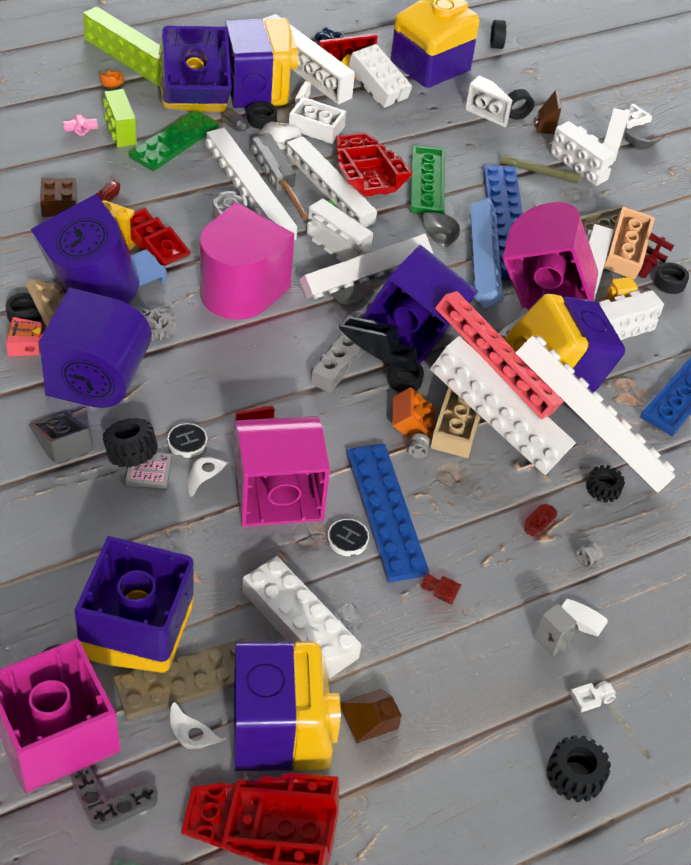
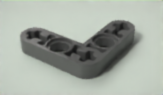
M90 766L70 774L76 794L90 824L96 830L108 829L155 806L158 800L156 787L148 783L139 785L106 800ZM80 773L86 776L87 785L85 787L81 778H78ZM89 792L98 794L97 800L93 802H88L84 798ZM146 792L148 795H151V799L147 800L143 797V793ZM133 797H136V801H138V806H135V801ZM121 802L130 803L131 808L126 812H121L117 809L118 804ZM111 807H113L114 817H112V812L110 813ZM101 813L105 816V820L97 819V815Z

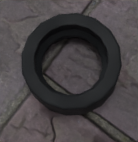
M493 20L490 35L491 48L503 49L506 40V21Z
M517 89L507 95L512 99L511 108L517 101L526 99L520 108L510 109L509 117L511 119H523L532 112L534 100L528 91Z
M264 101L252 103L247 109L248 123L254 128L262 129L269 122H277V108L273 104ZM257 114H265V115H268V116H266V117H260V116H256V115H257Z
M663 263L659 265L656 271L654 283L658 289L665 293L678 294L686 288L689 273L679 264ZM664 275L676 277L680 281L668 280Z
M30 293L15 294L6 302V313L10 323L13 317L39 322L42 318ZM23 306L34 308L29 313L21 314L14 312L15 309Z
M417 361L410 370L390 364L387 376L388 384L397 392H403L410 387L417 391L422 385L424 370ZM406 371L414 374L416 378L404 380L397 377L395 373Z

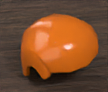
M107 70L105 75L102 72L99 73L100 82L107 89H116L124 83V75L121 72H110Z

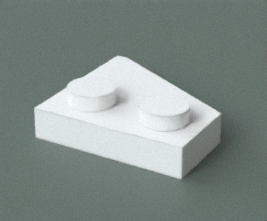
M634 104L630 106L629 110H625L629 112L625 126L627 129L651 122L652 116Z

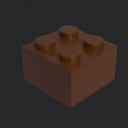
M41 178L40 205L42 217H54L77 204L76 178Z

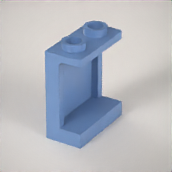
M147 249L131 255L139 273V286L155 279H159L162 284L166 283L165 275H167L165 267L160 265L156 257L151 255Z

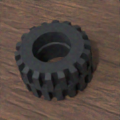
M128 418L112 424L103 433V442L108 459L113 465H118V467L144 464L157 453L158 445L153 426L146 419Z
M572 735L570 739L568 737L563 738L562 742L557 743L547 765V778L552 780L551 787L553 789L557 788V794L560 796L564 794L566 796L565 799L569 801L571 798H574L575 802H581L582 799L587 802L591 800V797H597L610 774L611 762L607 761L609 758L607 752L603 753L604 748L601 745L597 746L595 744L596 741L592 738L591 741L586 740V736L578 738L577 735ZM576 762L583 765L589 774L580 775L575 773L568 766V763Z

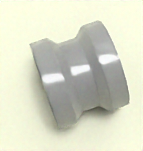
M420 433L412 435L408 448L409 454L415 458H424L428 452L429 438Z
M590 541L585 547H581L576 551V556L583 566L590 567L594 561L602 559L603 552L597 543Z

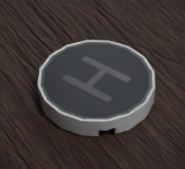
M179 424L172 428L168 434V447L177 456L179 454L183 455L184 458L196 457L203 453L207 446V434L202 427L196 424Z
M341 519L330 526L328 531L329 546L337 554L343 556L361 554L369 543V532L365 525L359 521Z

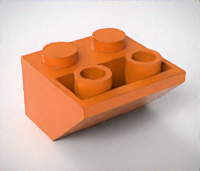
M410 387L393 397L392 426L404 436L420 433L428 438H433L436 427L435 407L432 403L426 401L420 393H417Z

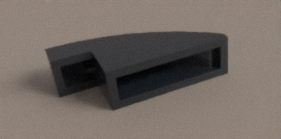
M348 316L339 325V329L356 345L388 364L410 370L418 360L416 347L399 343L396 325Z

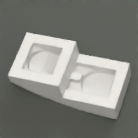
M566 599L561 606L577 621L578 630L581 632L599 636L608 622L607 618L576 601Z

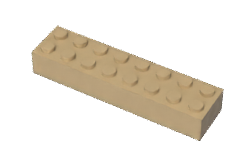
M449 387L433 433L431 449L469 458L481 416Z

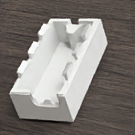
M377 44L352 53L348 66L355 72L357 80L364 83V88L367 92L373 94V99L377 103L380 102L385 108L393 105L395 100L400 102L408 98L412 85Z
M569 121L556 127L550 153L595 186L607 181L611 172L609 166L613 164L616 155L610 150L611 147L604 142L602 144L599 143L597 137L592 134L588 135L586 133L587 130L581 126L577 127Z
M321 199L309 207L308 219L312 220L308 222L307 234L313 237L311 241L318 246L323 244L325 246L324 250L330 254L336 253V258L341 262L371 252L373 232L325 199Z
M653 290L642 294L639 291L630 293L628 298L624 295L615 297L614 302H610L609 299L599 302L620 340L655 330L659 320L658 317L661 315L664 303Z

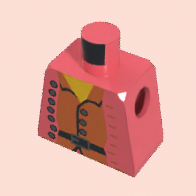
M13 317L6 341L8 356L39 355V340L44 333L43 324Z

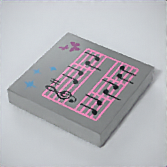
M157 452L146 463L128 467L125 481L126 486L167 489L172 454Z

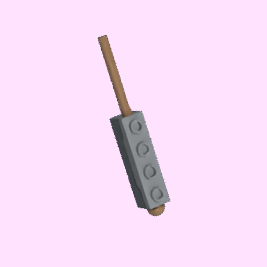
M271 134L254 137L251 152L256 156L258 164H261L264 174H267L270 184H273L276 190L285 189L301 218L306 221L308 214L291 188L295 187L296 173Z

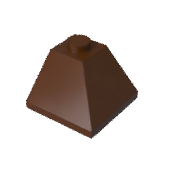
M555 90L539 109L537 117L534 118V126H536L537 133L555 134L561 112L559 90Z
M382 689L340 702V709L356 743L399 729L402 715L393 696Z

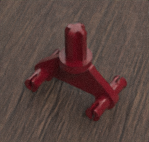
M653 233L650 234L648 239L655 242L657 246L655 249L647 246L646 253L650 255H645L642 268L638 273L639 277L646 278L652 267L657 266L658 261L655 257L664 263L667 260L668 256L659 252L662 246L671 252L674 245L665 241L666 238L663 236L660 238Z

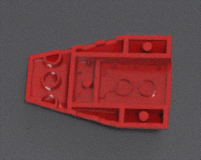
M367 132L336 136L339 169L347 182L363 196L388 195L396 192L412 176V171L400 156H394L392 150L387 151L385 145L378 144V140Z
M285 773L282 774V777L271 778V776L260 777L261 780L247 781L243 779L237 780L233 784L225 785L222 782L192 787L181 829L182 835L265 865H327L330 861L339 814V777Z

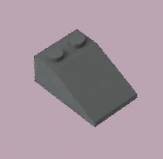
M66 411L29 424L30 429L47 456L56 464L65 463L70 458L86 455L87 452L94 450L89 428Z

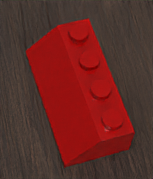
M378 34L320 40L316 44L342 62L347 54L352 55L353 52L377 44Z

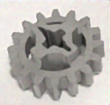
M159 306L157 309L150 307L149 311L143 309L144 314H141L151 327L152 341L155 338L162 341V337L168 339L169 334H174V330H176V316H173V312L167 313V308L161 310Z

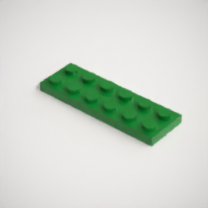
M191 111L131 150L129 158L154 172L206 137L207 132L218 129L219 123L199 111Z
M413 145L410 212L417 214H444L445 148Z

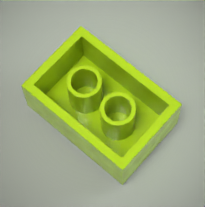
M124 89L104 92L105 98L102 99L106 112H103L104 121L107 122L108 131H111L112 141H115L117 148L136 145L135 116Z

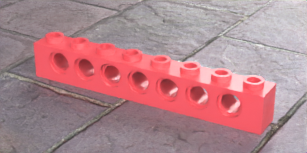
M458 291L446 294L435 309L541 419L552 415L564 402L553 389L516 354V351Z

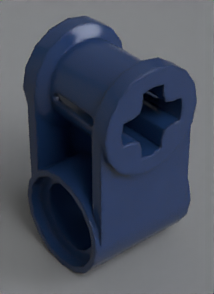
M325 27L322 32H318L315 35L316 42L343 38V33L329 27Z

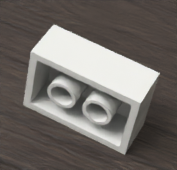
M302 97L289 114V124L295 125L301 134L331 144L345 127L346 111Z

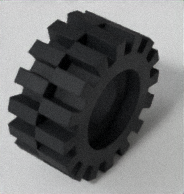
M600 465L599 468L596 466L594 470H591L586 483L587 492L589 494L592 493V498L598 497L597 501L601 502V499H604V503H607L608 500L614 502L621 495L625 485V478L621 476L622 473L620 471L616 472L617 468L615 467L610 469L609 465L604 468V465ZM599 481H606L612 486H604Z

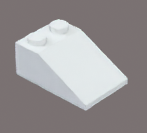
M478 76L470 83L465 110L506 127L512 99L493 81Z

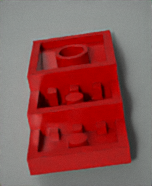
M146 208L134 212L130 219L131 240L142 251L147 249L151 255H154L160 265L165 267L191 254L171 226L166 228L158 217L153 218Z

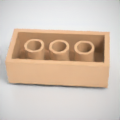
M622 207L614 225V232L604 269L626 277L630 276L633 279L637 277L643 265L654 217Z

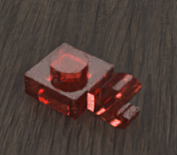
M426 574L421 588L426 591H434V597L452 605L462 585L444 576L438 580L434 576Z

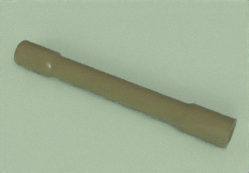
M502 155L500 163L506 166H515L562 178L574 183H579L581 175Z

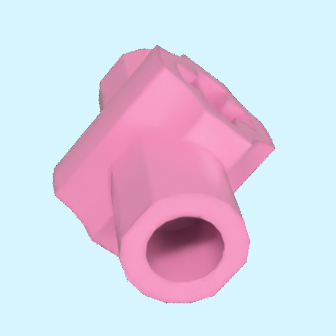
M81 114L75 115L71 121H63L64 132L74 131L79 136H85L89 130L97 129L96 118L86 119Z

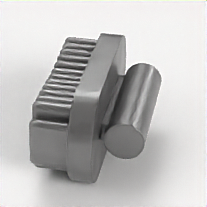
M233 109L224 111L222 121L235 131L244 132L250 128L248 120Z

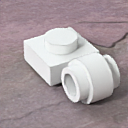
M607 681L598 683L595 688L592 683L572 689L570 693L580 713L601 706L602 701L608 704L616 698L613 686Z

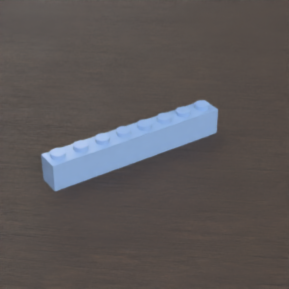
M489 197L471 204V212H469L471 218L470 228L472 230L470 236L473 242L471 249L474 256L472 257L474 264L473 275L475 277L473 284L479 291L475 296V300L483 308L503 302L496 208Z

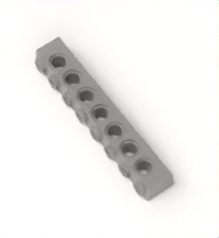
M384 284L374 291L372 298L365 302L364 308L359 310L355 317L363 318ZM341 332L338 340L331 344L329 351L322 355L318 365H314L311 369V385L331 393L364 350Z

